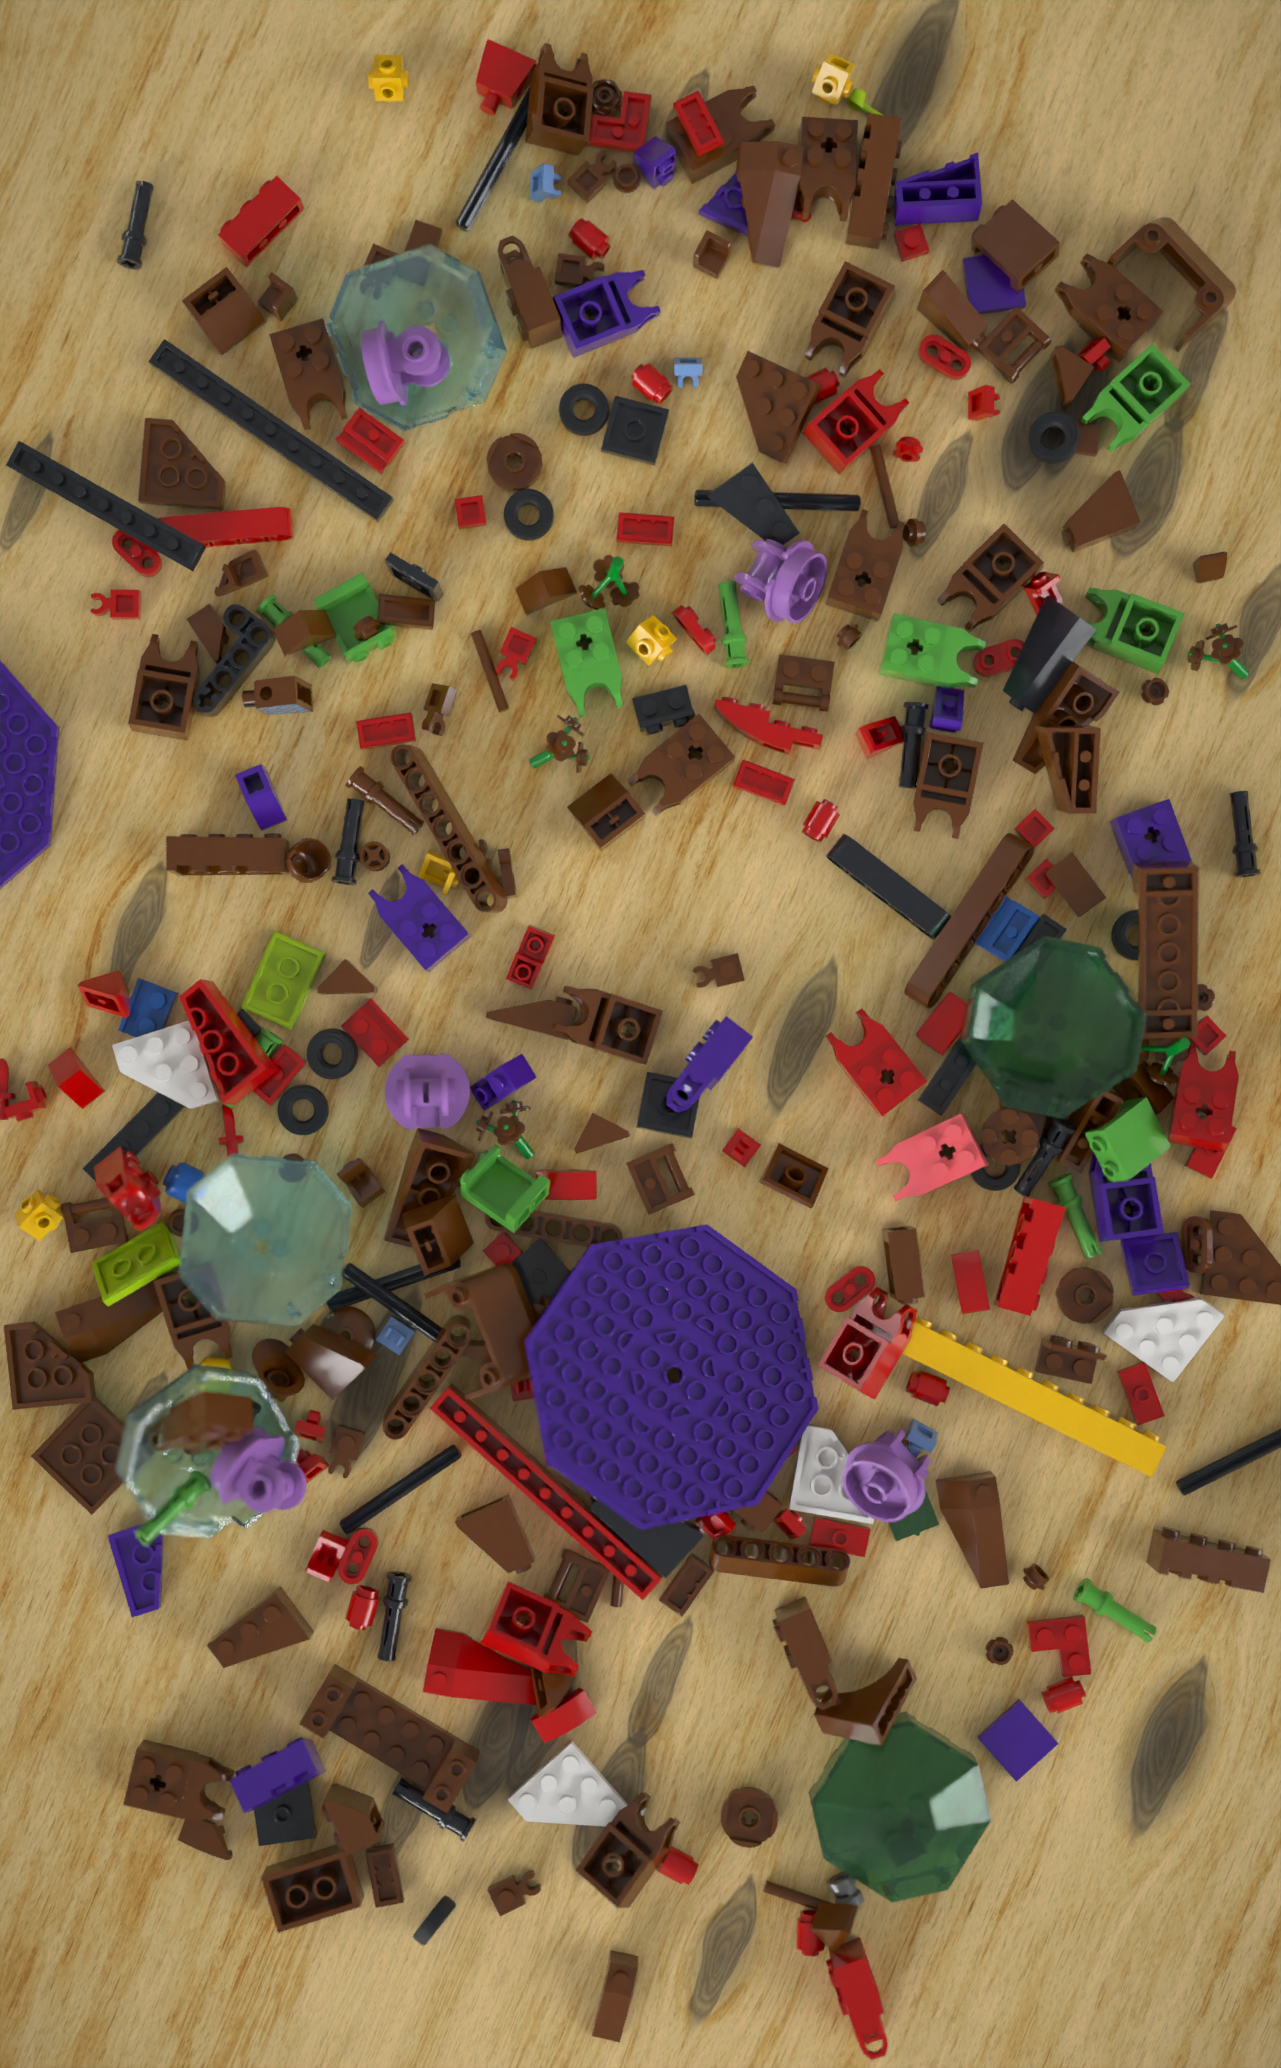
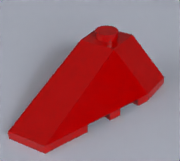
M435 1628L422 1692L452 1698L527 1705L537 1704L530 1669L514 1660L505 1658L490 1647H485L465 1633Z

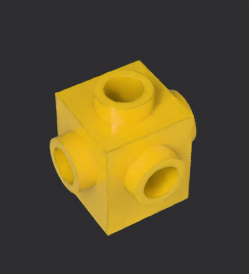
M830 53L823 62V65H818L811 81L815 85L812 93L817 95L818 99L826 104L837 105L842 97L847 98L854 84L850 79L856 65Z
M374 55L373 71L368 72L369 89H374L375 101H403L404 89H409V73L404 71L402 55Z
M652 615L639 624L625 643L641 660L650 666L657 660L663 662L673 652L670 647L677 638L666 625L662 624Z
M37 1189L31 1196L26 1197L22 1201L20 1208L14 1213L18 1227L38 1241H41L61 1223L63 1218L60 1209L61 1203L52 1194L48 1193L45 1195Z

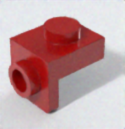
M1046 571L1034 575L1031 578L1032 581L1023 587L1036 616L1047 595L1060 604L1064 602L1056 586V583L1061 580L1059 574Z
M37 1081L25 1083L30 1099L4 1107L6 1118H16L17 1122L33 1118L32 1112L45 1109L44 1102L47 1101V1095L44 1087L39 1085Z
M322 1530L305 1571L319 1579L331 1582L349 1541Z

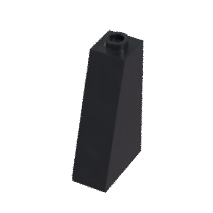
M1049 595L1043 601L1003 689L1011 697L1009 703L1020 711L1027 708L1033 713L1037 712L1096 631L1094 627Z
M590 1496L592 1500L590 1509L665 1578L704 1537V1530L687 1520L657 1525L642 1530L638 1529L595 1497Z

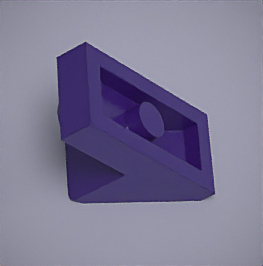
M936 687L929 723L931 729L951 733L961 730L964 690Z

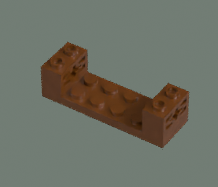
M1192 861L1133 863V891L1138 895V1002H1133V1031L1140 1039L1197 1037L1199 867Z
M334 1664L299 1723L323 1739L328 1731L333 1732L426 1788L422 1799L448 1813L477 1764L480 1752L478 1749L337 1664Z

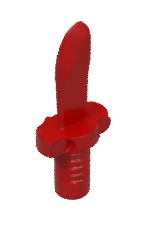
M3 1058L0 1059V1120H9V1118H6L3 1108L9 1106V1099H15L16 1094L8 1093L9 1067Z
M223 1104L222 1115L225 1137L218 1138L219 1145H226L228 1165H235L240 1163L237 1144L243 1143L244 1139L242 1135H236L232 1109Z

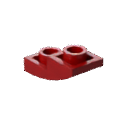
M529 925L506 979L532 990L555 935Z
M540 1169L536 1171V1179L542 1174L550 1180L549 1194L544 1200L597 1199V1171L576 1169L568 1171Z
M979 1250L952 1254L951 1259L962 1315L990 1310Z
M579 1687L563 1699L548 1715L539 1718L537 1713L530 1720L542 1741L547 1743L573 1730L597 1712L585 1691Z

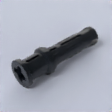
M140 180L136 181L128 228L122 233L121 255L117 257L118 264L134 270L141 269L143 264L140 259L142 249L147 243L144 231L154 186L146 181H143L141 186Z
M904 702L903 707L906 708L904 725L901 726L902 734H904V744L898 787L915 789L917 788L921 737L926 733V728L924 727L925 710L928 709L929 704Z
M1248 791L1230 793L1236 844L1233 846L1232 853L1236 855L1237 863L1235 877L1257 876L1261 874V870L1257 869L1256 852L1258 851V846H1256V843H1253Z
M348 798L346 801L340 850L335 853V858L337 859L335 876H332L331 881L343 885H356L357 880L354 878L356 864L360 862L357 850L365 801Z
M1054 1116L1052 1120L1053 1125L1050 1130L1040 1138V1148L1014 1186V1189L1025 1197L1030 1196L1033 1188L1044 1174L1054 1156L1063 1152V1145L1070 1134H1074L1077 1130L1071 1122L1060 1116ZM1041 1161L1040 1166L1038 1167V1169H1037L1036 1172L1034 1173L1033 1177L1031 1178V1177H1030L1031 1174L1033 1173V1171H1034V1169L1036 1168V1166L1038 1165V1163Z
M399 1571L387 1572L386 1576L389 1580L387 1594L383 1596L386 1609L379 1654L377 1656L378 1659L383 1661L396 1660L402 1611L408 1605L406 1594L408 1582L412 1581V1575Z
M401 1778L392 1794L438 1821L437 1825L442 1830L447 1828L460 1836V1841L462 1842L465 1841L476 1821V1818H468L455 1810L456 1806L453 1804L448 1813L442 1811L422 1799L424 1792Z

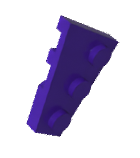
M736 171L726 184L716 191L712 199L699 209L698 215L747 236L746 228L748 223L745 209L742 208L741 199H743L741 184L737 180Z
M145 1523L108 1535L132 1617L161 1608L164 1530L146 1546L135 1535V1531Z

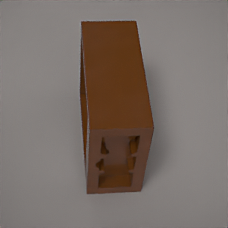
M912 1226L882 1229L890 1296L896 1301L901 1302V1305L918 1303V1298L925 1297L917 1230Z

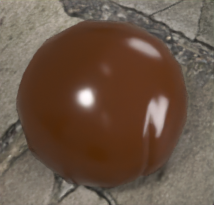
M305 838L294 844L288 851L285 860L286 868L290 875L300 883H313L330 870L331 855L327 847L319 840Z

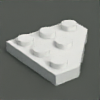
M189 1020L112 1045L120 1072L190 1109L219 1101L215 1084L209 1072L208 1062L205 1055H202L199 1047L200 1042L195 1031L192 1030Z
M1201 1297L1179 1302L1169 1301L1148 1304L1149 1306L1137 1308H1120L1103 1330L1104 1334L1172 1382L1177 1379L1225 1317L1224 1313Z
M808 1425L802 1434L789 1509L873 1524L874 1518L860 1511L851 1502L844 1490L842 1478L849 1454L831 1428Z
M572 1740L508 1796V1801L528 1822L606 1827L609 1822H612L619 1810L628 1805Z

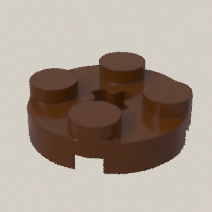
M511 433L509 436L496 439L487 453L489 475L499 487L505 490L520 491L528 489L541 475L543 463L539 447L533 439L524 434ZM519 456V461L522 465L515 469L510 468V463L507 460Z
M1008 1108L998 1110L986 1119L980 1138L984 1151L992 1160L1009 1166L1026 1161L1034 1153L1037 1147L1038 1131L1034 1120L1022 1110ZM1006 1129L1010 1132L1014 1129L1017 1132L1015 1135L1017 1142L1014 1144L1011 1142L1004 1143L1002 1140L1004 1138L1003 1130Z
M1081 1267L1069 1271L1062 1277L1055 1291L1057 1304L1061 1312L1074 1322L1082 1324L1097 1323L1110 1313L1113 1306L1114 1289L1111 1281L1105 1274L1092 1268ZM1081 1289L1085 1291L1090 1289L1092 1291L1089 1295L1091 1298L1090 1302L1087 1303L1085 1300L1079 1301V1291Z
M754 1787L735 1789L731 1791L729 1797L723 1803L721 1824L730 1840L735 1844L746 1848L757 1847L768 1838L770 1839L775 1833L778 1824L777 1809L772 1797L761 1789ZM748 1810L753 1811V1814L757 1816V1819H753L751 1824H746L745 1818L741 1817Z

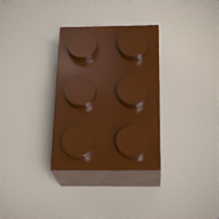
M337 1844L267 1866L261 1877L278 1933L359 1908L365 1896L352 1854L346 1855L344 1848L340 1849Z

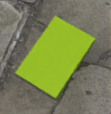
M274 931L240 1008L293 1030L327 953Z
M164 1220L92 1262V1267L102 1300L107 1306H110L180 1265L182 1262L172 1232Z

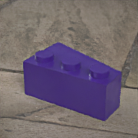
M978 152L970 155L969 159L958 163L952 161L945 164L944 168L933 172L927 170L896 182L893 196L895 225L975 222L979 220L982 207V192Z
M301 1737L287 1744V1748L278 1753L274 1751L262 1757V1762L252 1767L250 1764L235 1772L236 1777L231 1779L230 1783L243 1813H249L323 1774L326 1770L313 1741Z

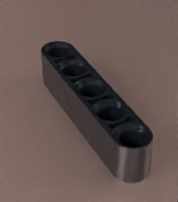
M842 834L826 855L833 864L929 938L935 940L950 919L951 915L848 835Z

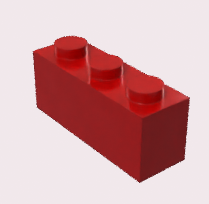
M277 175L272 181H266L261 186L259 194L253 200L246 201L240 208V213L233 220L230 219L222 225L218 236L223 246L247 268L304 210L301 198Z

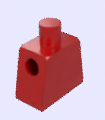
M487 39L476 78L477 93L484 97L480 109L484 113L494 116L500 104L510 109L514 108L531 84V75L537 66L536 60Z

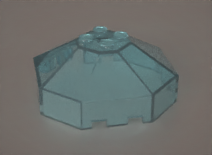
M431 244L414 248L346 273L326 323L328 334L330 337L333 336L339 352L336 355L344 376L348 375L353 389L351 396L354 404L402 431L445 419L456 411L484 403L507 353L480 271ZM379 321H385L387 330L394 332L396 337L410 327H425V324L430 325L434 322L436 324L435 329L438 331L436 336L450 355V369L444 380L432 387H421L416 384L408 385V402L405 406L400 405V402L380 405L368 381L362 355L361 336L364 330L377 328Z
M232 1154L187 1191L178 1277L215 1320L299 1326L342 1289L344 1256L348 1253L349 1220L352 1204L315 1161L285 1160L286 1158L265 1156L260 1158L248 1157L243 1154ZM257 1239L260 1242L266 1240L268 1242L266 1246L268 1252L265 1254L261 1251L256 1253L253 1250L256 1247L254 1241Z
M195 1364L128 1413L114 1471L147 1521L150 1518L156 1519L155 1513L172 1497L173 1489L177 1486H182L190 1478V1473L193 1470L202 1472L210 1481L212 1467L222 1449L212 1450L199 1455H188L183 1452L184 1449L182 1448L168 1451H155L150 1448V1432L160 1418L169 1414V1408L203 1390L252 1397V1400L259 1403L262 1407L260 1413L256 1414L254 1426L262 1427L273 1437L281 1435L285 1442L281 1461L296 1462L300 1441L288 1427L285 1417L277 1404L270 1398L266 1391L267 1388L261 1379L249 1371ZM161 1431L158 1435V1443L163 1440ZM212 1486L208 1492H203L195 1500V1505L191 1509H184L159 1534L210 1539L232 1521H235L241 1527L248 1528L260 1519L263 1514L250 1509L241 1498L223 1503L219 1498V1491Z

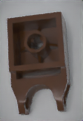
M545 43L540 50L538 64L531 75L525 143L576 156L589 143L593 77L587 54L581 52L580 57L576 59L574 70L566 71L557 65L551 44Z
M755 86L727 90L705 102L724 140V144L699 157L678 116L666 122V137L670 145L675 148L676 156L691 184L736 162L740 142H761L763 138L774 131L775 123L772 119L753 122L746 120L741 115V111L756 98L757 90Z
M802 116L798 132V146L804 147L801 177L797 190V199L802 210V219H808L810 208L814 201L826 198L836 205L840 221H847L849 205L856 187L858 120Z
M512 235L500 240L498 257L501 272L508 290H505L508 298L507 302L512 315L516 316L517 327L522 341H528L531 349L561 338L560 317L540 266L533 268L524 244ZM508 244H515L520 252L513 250L503 254V249Z
M1086 254L1080 264L1090 279L1091 287L1088 289H1077L1061 281L1054 291L1062 300L1068 314L1079 323V327L1092 339L1105 338L1111 347L1106 352L1120 363L1157 323L1164 311L1112 264ZM1117 317H1122L1123 321L1119 320Z
M845 261L812 325L811 340L805 352V358L811 361L827 345L838 346L844 352L839 375L845 378L850 369L865 355L895 298V285ZM858 300H859V301H862V305H861V306H859V307H853V306H852V302H854V303L856 304Z
M318 319L269 334L289 402L293 410L300 417L304 430L311 429L310 411L314 404L319 401L331 402L336 407L342 420L348 418L345 409L346 390L324 319ZM308 355L309 360L303 361L302 358Z
M862 509L859 520L848 533L825 605L879 621L903 550L902 531L905 523L899 521L890 537L884 540H877L871 537L867 531L866 517L868 511ZM864 579L868 584H865L862 588L858 586V581L855 580Z
M1003 524L953 574L947 589L938 598V603L943 606L947 602L961 596L973 600L976 610L965 625V630L970 633L978 625L992 620L1024 589L1023 587L1032 581L1031 578L1043 570L1044 562L1009 527ZM999 563H1001L1002 565H1004L1005 563L1009 564V565H1008V570H1007V571H1000V570H998V564H999Z
M152 634L150 644L141 656L128 724L133 732L188 741L194 710L193 696L197 691L200 676L197 662L198 642L191 640L184 656L180 660L169 662L161 657L159 635ZM162 701H167L169 706L165 709H159L157 705H162Z
M699 713L647 755L637 772L627 782L632 787L638 782L653 778L663 784L665 788L664 796L660 799L659 804L652 809V813L657 816L665 809L678 806L694 795L734 762L735 756ZM691 750H699L701 752V759L699 761L696 758L692 760L688 758Z
M927 733L913 803L916 816L914 831L920 832L921 825L930 811L941 809L946 811L952 819V838H959L961 825L970 813L984 743ZM947 760H953V765L957 767V771L947 774L946 769L942 768L941 765L942 763L947 764Z
M564 986L563 992L569 994L579 1003L581 1014L579 1019L571 1025L553 1023L552 1030L562 1033L573 1043L634 1063L647 1064L663 1013L662 1010L598 989H577ZM622 1024L627 1027L625 1033L621 1032Z
M211 1260L163 1274L154 1279L153 1282L174 1348L184 1359L188 1371L194 1370L195 1367L193 1347L197 1342L204 1339L216 1342L224 1352L225 1358H232L233 1354L229 1342L231 1326ZM191 1291L192 1294H196L198 1297L195 1298V1303L191 1304L189 1300H184L183 1296H186L187 1292Z
M203 1390L169 1408V1414L160 1418L150 1432V1448L155 1451L182 1448L184 1449L183 1452L188 1455H199L212 1450H221L227 1443L240 1441L242 1436L254 1431L252 1397ZM161 1431L163 1440L158 1443V1435Z
M803 1597L775 1609L777 1618L772 1620L780 1643L786 1641L787 1645L783 1647L791 1669L797 1667L812 1703L821 1710L836 1705L838 1692L828 1667L832 1660L807 1598ZM820 1686L829 1687L822 1693L816 1691ZM826 1692L832 1693V1697L828 1702L818 1701L824 1697Z
M143 1740L136 1749L123 1805L189 1821L205 1819L222 1820L226 1809L206 1796L205 1785L210 1782L230 1781L234 1777L235 1771L223 1766L212 1757L198 1754L199 1752ZM158 1775L162 1776L163 1782L157 1778Z
M641 1792L632 1803L619 1810L612 1822L607 1824L576 1868V1871L617 1908H629L671 1849L675 1831L680 1823L676 1818L670 1817L655 1831L649 1830L645 1823V1813L651 1796L646 1792ZM618 1860L621 1861V1868L620 1865L617 1863Z

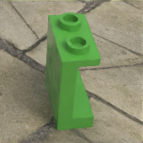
M363 573L313 599L319 610H326L337 635L334 638L348 663L352 661L359 663L369 657V652L376 648L382 650L394 643L393 639L398 637L391 625L381 624L378 630L379 634L366 641H358L356 639V632L353 629L354 625L367 616H372L374 620H377L378 600Z
M1147 1097L1125 1101L1120 1105L1123 1110L1101 1128L1089 1130L1085 1133L1090 1147L1094 1151L1102 1171L1109 1182L1131 1179L1171 1147Z
M495 1144L489 1151L485 1150L480 1155L477 1165L472 1170L468 1169L464 1172L460 1179V1196L515 1233L548 1196L550 1180L542 1174L537 1179H534L500 1155L501 1147Z

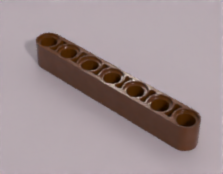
M406 744L395 746L391 752V762L474 906L481 912H502L507 906V895L424 752L418 747ZM408 752H410L411 759L409 763L406 764L405 756ZM423 775V776H424V784H423V786L420 788V787H419V778ZM437 799L438 808L436 811H433L432 803ZM450 822L452 831L447 835L446 826ZM462 846L466 849V855L463 859L460 857ZM476 870H478L480 873V878L477 883L473 879V875ZM490 894L494 897L491 907L487 903V898Z
M1007 833L1003 837L908 981L904 991L906 996L928 1009L937 1003L1031 860L1035 850L1033 845L1011 833Z

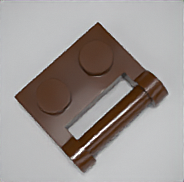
M1016 306L978 346L977 351L997 368L1008 382L1013 384L1019 378V373L1041 349H1046L1052 341L1043 330ZM1030 335L1034 342L1010 365L1006 361L1007 357Z
M779 654L772 704L781 706V703L809 706L820 708L819 711L828 712L835 662ZM783 686L822 690L821 697L783 692Z
M673 1143L626 1163L648 1215L695 1195L692 1187H688L674 1154L676 1149ZM664 1157L678 1193L670 1194L656 1162L658 1158Z
M107 1198L75 1204L71 1202L61 1204V1212L65 1220L71 1253L128 1242L124 1216ZM108 1208L112 1211L111 1217L76 1223L75 1215Z
M564 1548L561 1554L562 1562L548 1593H545L543 1597L560 1604V1608L571 1612L577 1619L588 1623L610 1571L604 1565ZM575 1564L580 1569L566 1601H563L558 1597L572 1565Z

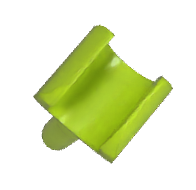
M858 88L853 89L848 101V106L851 110H862L866 113L882 115L864 102L866 92Z

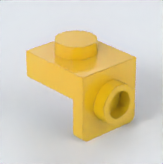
M429 849L418 878L443 887L441 894L447 896L450 887L456 889L459 878L446 856Z

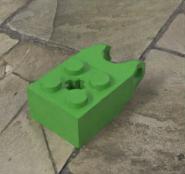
M1152 343L1099 393L1091 409L1082 417L1081 422L1086 425L1088 422L1099 417H1107L1113 420L1117 426V435L1107 448L1112 453L1119 446L1134 441L1174 404L1191 384ZM1146 385L1151 388L1150 391L1145 389Z
M1089 587L1085 598L1101 610L1104 620L1098 623L1087 622L1096 629L1087 644L1095 650L1159 674L1185 613L1133 593L1130 595L1119 590H1101ZM1142 631L1147 632L1148 636L1142 635Z
M605 608L550 621L567 693L577 707L579 718L585 716V697L594 688L606 689L615 701L616 708L623 707L620 695L622 675ZM583 640L591 642L588 645V650H582V646L577 647V645H580Z
M894 613L890 620L878 674L932 687L938 686L947 689L963 686L975 688L978 679L962 671L957 665L956 658L957 654L963 651H983L986 647V641L975 638L961 628ZM914 645L919 651L916 655H912L911 649L907 648V646Z

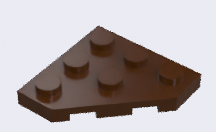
M747 351L736 379L758 450L781 463L787 464L822 385Z
M145 418L138 496L140 504L224 510L225 480L174 420Z
M1210 1210L1209 1221L1213 1228V1262L1210 1269L1202 1273L1200 1294L1281 1305V1265L1241 1214Z
M35 1321L4 1325L13 1410L96 1401L93 1372Z

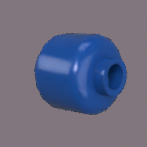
M184 1162L177 1164V1166L172 1165L162 1185L166 1186L165 1192L168 1196L186 1204L191 1203L194 1198L200 1199L207 1187V1184L203 1182V1171Z

